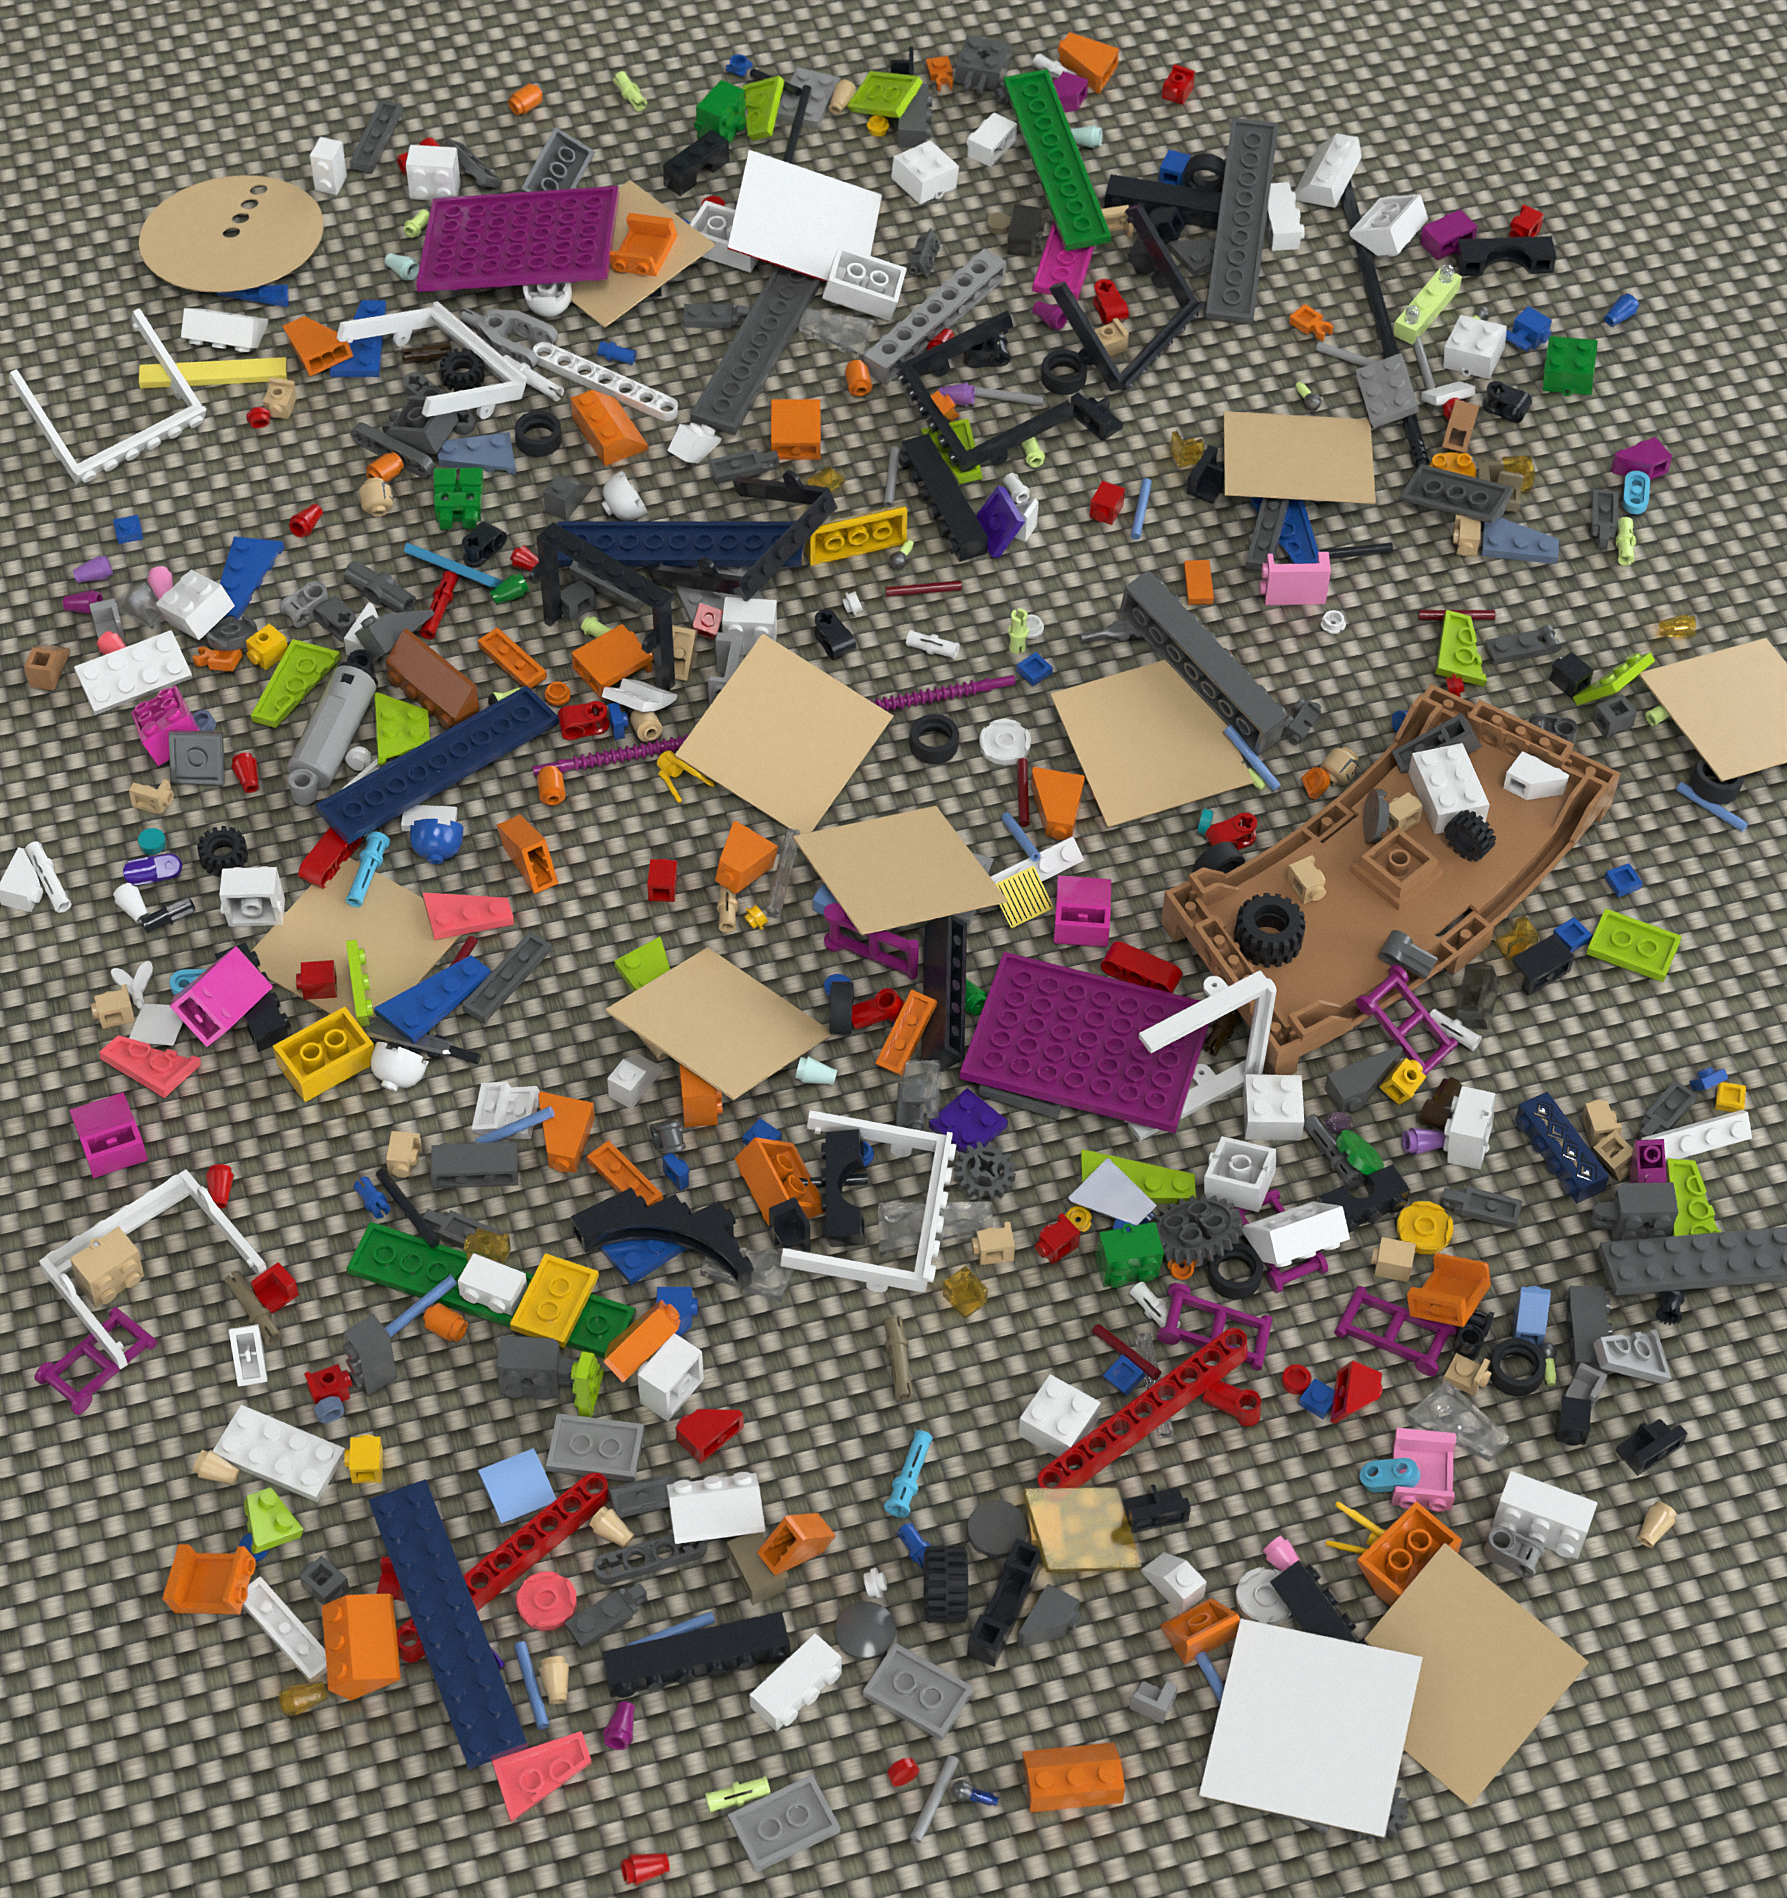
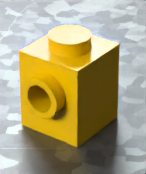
M267 624L246 640L249 660L255 665L258 664L264 670L269 669L280 661L288 648L286 637L271 624Z
M361 1435L350 1438V1449H345L344 1462L345 1467H349L352 1483L382 1482L383 1447L380 1437Z

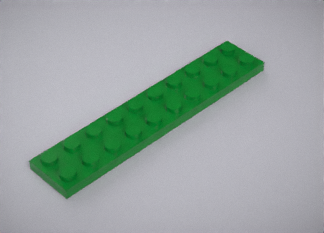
M1048 69L1004 77L1003 84L1065 251L1110 243L1111 233Z
M370 1222L346 1269L347 1274L422 1298L449 1275H452L458 1283L472 1254L441 1244L435 1248H430L422 1238ZM521 1271L523 1273H526L528 1288L534 1275ZM457 1284L435 1303H440L444 1306L510 1327V1323L521 1301L512 1316L504 1312L496 1313L486 1305L466 1301L460 1296ZM590 1294L566 1346L604 1358L609 1343L632 1324L636 1315V1308Z

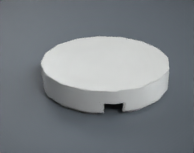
M995 720L990 723V726L984 727L981 731L979 738L980 751L987 760L995 764H1016L1019 758H1025L1030 752V732L1021 727V723L1015 720Z
M1258 1567L1248 1571L1240 1579L1235 1596L1236 1606L1243 1617L1250 1621L1273 1626L1283 1623L1292 1614L1270 1583L1271 1580L1282 1573L1281 1571Z

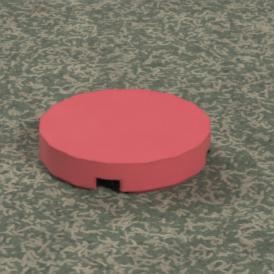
M553 1571L538 1572L529 1576L516 1594V1607L521 1620L530 1628L540 1631L555 1630L564 1626L565 1622L573 1617L577 1608L576 1591L571 1581Z

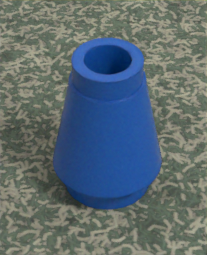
M1628 293L1620 295L1604 316L1606 324L1614 327L1636 314L1639 308L1637 299Z

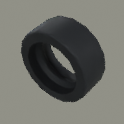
M1203 153L1195 155L1186 164L1184 173L1185 186L1222 193L1226 162L1214 154ZM1202 170L1210 171L1219 176V178L1206 181L1198 178L1194 173Z
M1061 349L1050 352L1044 357L1041 364V381L1047 390L1059 395H1071L1079 392L1084 387L1087 380V365L1080 361L1077 352ZM1057 367H1069L1077 371V374L1072 377L1062 378L1052 374L1050 371Z
M539 410L525 413L517 420L514 426L516 445L521 452L528 456L545 457L553 454L561 445V424L558 418L550 412ZM534 428H544L553 432L549 437L539 440L529 439L524 436L526 432Z
M929 714L918 718L912 724L910 730L909 745L911 753L916 759L928 764H941L951 760L957 753L959 746L957 725L952 719L939 714ZM936 731L947 735L950 740L943 746L931 747L921 743L919 737L926 732Z
M1700 759L1690 778V786L1694 793L1710 803L1728 804L1734 801L1743 785L1744 775L1725 780L1728 785L1717 784L1706 777L1709 775L1717 776L1705 760Z
M1221 842L1210 847L1200 855L1193 866L1192 873L1204 867L1227 874L1243 865L1245 859L1232 843Z
M832 981L830 1034L852 1033L853 982Z
M1232 1243L1233 1250L1224 1249L1223 1257L1217 1254L1213 1255L1214 1261H1210L1208 1266V1280L1213 1290L1222 1297L1233 1300L1244 1299L1253 1295L1259 1288L1264 1269L1263 1262L1255 1249L1249 1245ZM1226 1260H1240L1250 1266L1252 1276L1244 1282L1228 1281L1219 1273V1265Z
M1520 1338L1507 1339L1499 1343L1492 1352L1488 1371L1492 1372L1490 1380L1498 1390L1506 1395L1515 1397L1527 1396L1535 1392L1541 1385L1546 1370V1360L1540 1348L1529 1340ZM1511 1355L1524 1357L1533 1365L1534 1374L1528 1379L1519 1380L1511 1378L1500 1368L1501 1360Z

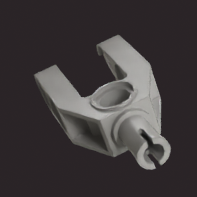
M465 308L460 317L462 323L477 328L479 337L502 357L509 355L519 363L529 365L531 370L539 362V358L532 350L522 346V343H515L506 339L508 334L513 333L536 344L547 342L553 345L558 339V332L553 326L518 310L490 309L483 316L469 308Z

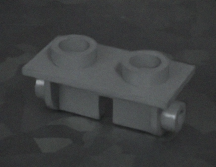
M932 228L929 229L927 235H922L917 239L913 251L914 255L911 256L908 263V269L911 274L923 272L926 279L934 267L935 258L940 250V241L936 238Z
M1313 693L1305 700L1300 698L1292 708L1295 713L1293 716L1289 715L1286 719L1281 738L1284 735L1287 736L1289 742L1293 745H1297L1304 740L1310 730L1309 727L1315 723L1321 714V706L1316 702L1310 701L1314 696Z
M914 1081L909 1087L898 1083L896 1126L920 1131L924 1129V1108L920 1106L924 1104L926 1087L923 1086V1082Z

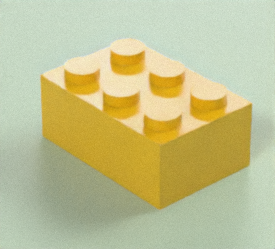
M344 1006L273 1045L276 1064L303 1101L307 1102L370 1067L374 1044Z

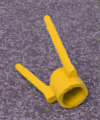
M670 750L662 753L657 760V766L661 769L658 775L665 781L678 803L682 800L669 777H678L683 770L709 786H715L713 781L677 758Z
M1340 1502L1335 1503L1337 1508L1371 1531L1366 1542L1367 1545L1371 1546L1386 1531L1354 1509L1351 1510ZM1330 1540L1325 1542L1326 1546L1363 1554L1367 1550V1548Z

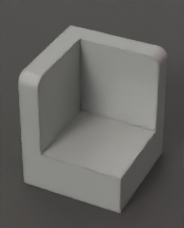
M115 598L89 604L98 639L107 631L117 633L120 638L125 637Z
M1580 1363L1575 1378L1564 1397L1591 1400L1592 1411L1603 1390L1607 1374L1584 1363Z
M1166 1681L1163 1689H1160L1147 1682H1142L1138 1691L1134 1692L1131 1697L1130 1709L1164 1724L1176 1699L1178 1686Z

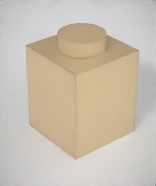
M1382 1237L1380 1247L1373 1248L1371 1264L1376 1265L1374 1276L1408 1282L1416 1244Z

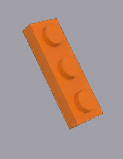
M498 627L477 640L478 647L522 687L527 685L531 689L547 678V671Z
M911 989L875 1062L877 1066L902 1077L938 1003L936 1000Z
M609 1140L587 1155V1162L618 1193L632 1187L637 1197L641 1195L644 1198L647 1207L663 1200V1194Z

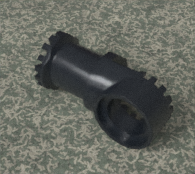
M1686 1289L1659 1292L1661 1303L1656 1311V1317L1660 1320V1323L1664 1322L1665 1325L1673 1323L1674 1325L1682 1321L1680 1308L1685 1301Z

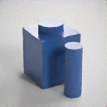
M1528 306L1514 319L1512 332L1510 330L1506 331V340L1526 352L1531 348L1535 350L1541 343H1546L1549 336H1551L1552 331L1550 327L1552 319Z

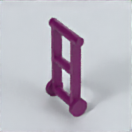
M831 903L825 907L824 918L829 922V933L824 937V946L827 950L838 952L846 949L907 974L909 979L913 980L918 977L919 942L917 940H907L882 930L865 934V936H868V945H865L840 933V925L858 933L859 931L839 903ZM879 941L907 952V961L880 951Z
M1393 964L1388 969L1389 976L1368 996L1360 995L1356 998L1355 1002L1364 1014H1373L1397 1046L1400 1045L1402 1047V1052L1408 1060H1415L1420 1063L1423 1068L1422 1073L1427 1075L1458 1046V1042L1454 1038H1448L1405 984L1409 980L1405 970L1399 965ZM1394 986L1414 1010L1397 1028L1377 1004ZM1421 1020L1441 1045L1425 1062L1420 1059L1404 1038Z
M1275 1188L1268 1191L1262 1206L1270 1204L1276 1214L1285 1211L1278 1200L1281 1198L1278 1189ZM1235 1207V1209H1239L1243 1225L1249 1224L1243 1214L1251 1210ZM1317 1251L1315 1256L1305 1258L1307 1262L1284 1272H1280L1278 1267H1275V1264L1263 1262L1269 1271L1267 1272V1280L1273 1292L1279 1293L1283 1291V1284L1316 1270L1320 1274L1328 1272V1264L1324 1255Z
M1172 1283L1168 1286L1167 1293L1172 1299L1165 1327L1160 1328L1157 1333L1159 1341L1174 1345L1178 1344L1181 1340L1203 1348L1223 1333L1227 1318L1259 1329L1254 1353L1248 1351L1245 1362L1251 1363L1253 1370H1262L1273 1320L1271 1316L1263 1315L1259 1318L1190 1295L1191 1289L1181 1283ZM1182 1304L1215 1314L1210 1338L1177 1328Z
M1357 1286L1334 1334L1340 1338H1344L1345 1335L1351 1336L1416 1362L1415 1367L1419 1372L1427 1376H1435L1439 1370V1366L1436 1363L1448 1336L1455 1335L1459 1326L1411 1317L1409 1310L1369 1295L1366 1288ZM1361 1303L1393 1315L1383 1337L1351 1325ZM1404 1320L1437 1333L1426 1355L1394 1342Z
M114 1307L109 1312L110 1318L102 1324L107 1333L119 1324L138 1340L124 1353L127 1364L145 1348L152 1350L158 1343L154 1337L117 1307ZM92 1333L55 1365L50 1361L42 1364L34 1376V1379L39 1384L49 1383L72 1403L71 1411L76 1415L86 1411L92 1402L91 1395L120 1371L115 1362H112L94 1347L98 1341ZM85 1354L104 1371L77 1392L58 1375Z

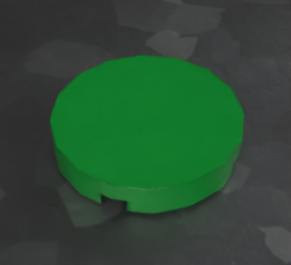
M1343 1130L1336 1137L1335 1142L1338 1150L1341 1153L1345 1150L1349 1155L1346 1158L1348 1162L1361 1173L1368 1176L1384 1168L1382 1158L1361 1136L1352 1131Z

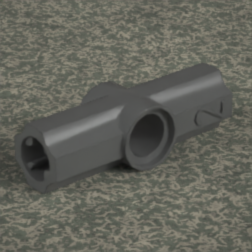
M352 561L348 564L343 574L344 580L362 590L370 602L375 605L383 603L398 613L411 612L413 610L416 596L399 587L391 575L384 571L378 574L358 561Z

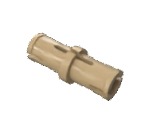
M720 885V900L717 902L719 930L729 933L736 929L735 918L738 911V902L734 892Z

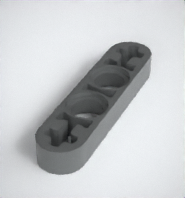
M409 373L403 379L404 391L409 397L411 395L427 396L432 394L436 396L446 394L420 373ZM467 409L456 411L455 413L459 420L452 431L459 435L470 434L475 428L473 415Z
M359 422L350 432L351 438L359 446L379 456L395 452L402 459L404 469L420 477L426 478L435 468L434 462L426 454L363 422Z
M674 1534L605 1553L598 1556L594 1561V1577L601 1584L611 1585L702 1558L707 1553L708 1542L707 1540L696 1541V1543H699V1548L693 1549L690 1542L681 1543L683 1553L679 1554L678 1544H675ZM661 1547H670L674 1551L673 1555L667 1559L660 1558L657 1555V1551ZM633 1555H641L645 1561L641 1566L633 1567L628 1564V1559ZM623 1559V1571H621L619 1560ZM608 1565L612 1573L606 1574L603 1566Z

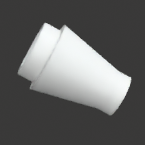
M126 883L115 890L113 894L115 903L133 918L137 924L142 923L140 918L150 915L138 887L133 886L131 883Z

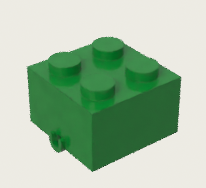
M720 80L696 106V121L693 124L695 129H697V140L709 131L714 130L727 139L730 144L734 136L744 129L747 121L745 118L746 101L744 89Z
M1549 336L1543 391L1559 392L1566 397L1572 394L1592 395L1598 340Z
M1156 1222L1136 1226L1126 1223L1123 1225V1228L1099 1232L1095 1259L1103 1287L1119 1288L1129 1282H1149L1159 1277L1164 1251ZM1126 1227H1130V1232H1126Z

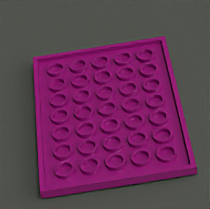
M618 186L433 198L416 281L418 292L543 283L552 284L558 282L574 283L577 281L608 279L610 251H612L620 194Z
M1003 952L961 1067L959 1079L1176 1134L1210 1023L1150 1053L1140 1041L1139 1033L1201 1000Z

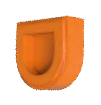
M1314 767L1301 777L1309 798L1316 800L1328 789L1330 775L1326 770Z

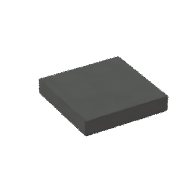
M170 730L171 783L224 785L223 732Z

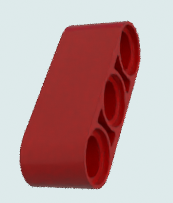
M330 827L302 861L298 870V877L324 889L326 887L324 886L328 880L331 881L340 870V864L343 861L346 862L360 846L363 836L347 844Z
M1120 941L1112 943L1100 964L1101 969L1107 975L1120 981L1172 994L1183 977V972L1178 966Z

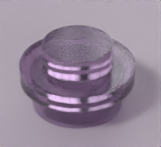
M1345 1112L1330 1114L1329 1119L1325 1120L1324 1124L1328 1126L1330 1133L1350 1130V1123L1353 1120L1351 1116H1346Z

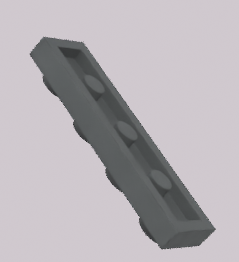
M380 100L350 160V169L373 173L403 112L402 104Z
M1263 497L1246 559L1247 569L1261 570L1262 563H1266L1267 554H1273V560L1275 559L1290 499Z
M529 931L462 1004L463 1011L485 1024L552 950L551 943Z

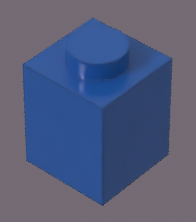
M1169 149L1160 166L1159 182L1183 186L1186 164L1191 155Z

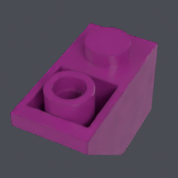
M1063 71L1058 79L1055 78L1053 80L1064 113L1077 111L1087 98L1088 80Z
M1653 437L1615 453L1611 472L1626 476L1629 472L1641 471L1652 480L1668 473L1672 455L1656 437Z
M1664 1139L1635 1140L1629 1166L1630 1183H1667Z

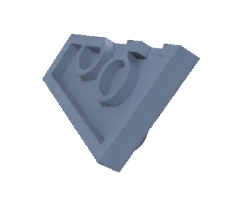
M510 432L445 440L437 452L439 466L459 469L483 467L485 472H495L496 469L505 470L508 474L516 475Z
M1499 518L1493 523L1484 521L1481 556L1557 564L1558 538L1503 518Z

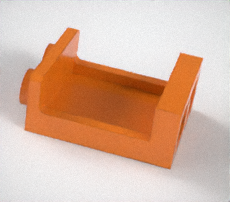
M629 213L626 218L629 231L619 250L610 251V262L613 271L657 276L678 236L673 219Z
M771 399V451H777L779 460H821L820 399Z
M621 624L571 652L572 667L603 701L606 699L602 697L604 687H610L641 668L647 673L653 671L652 652L646 653L642 651V645L635 633L628 631Z
M1436 1253L1433 1256L1434 1271L1422 1288L1411 1287L1407 1293L1410 1316L1464 1327L1491 1286L1489 1265L1486 1262Z
M178 1544L162 1600L174 1613L240 1614L243 1603L248 1596L247 1588L251 1575L255 1571L256 1559L244 1546H238L236 1553H196L189 1544Z

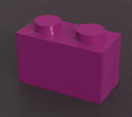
M1459 209L1423 226L1420 245L1438 261L1456 252L1458 239H1475L1478 226Z

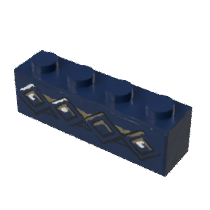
M1548 1091L1520 1103L1515 1118L1517 1127L1520 1131L1526 1133L1531 1140V1145L1535 1152L1541 1154L1546 1161L1548 1170L1555 1174L1561 1182L1564 1192L1571 1196L1576 1204L1604 1192L1609 1179L1608 1173Z

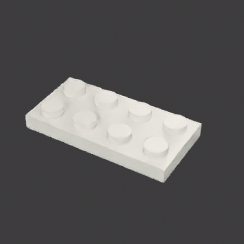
M172 630L74 666L75 673L94 715L192 679L191 671Z
M241 1405L213 1449V1452L244 1472L318 1502L341 1464L345 1448Z

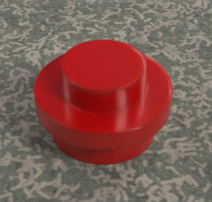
M255 407L247 413L246 419L251 427L264 428L270 423L271 413L263 407Z
M1454 673L1452 677L1446 678L1448 691L1461 698L1460 693L1465 692L1462 677L1457 678Z

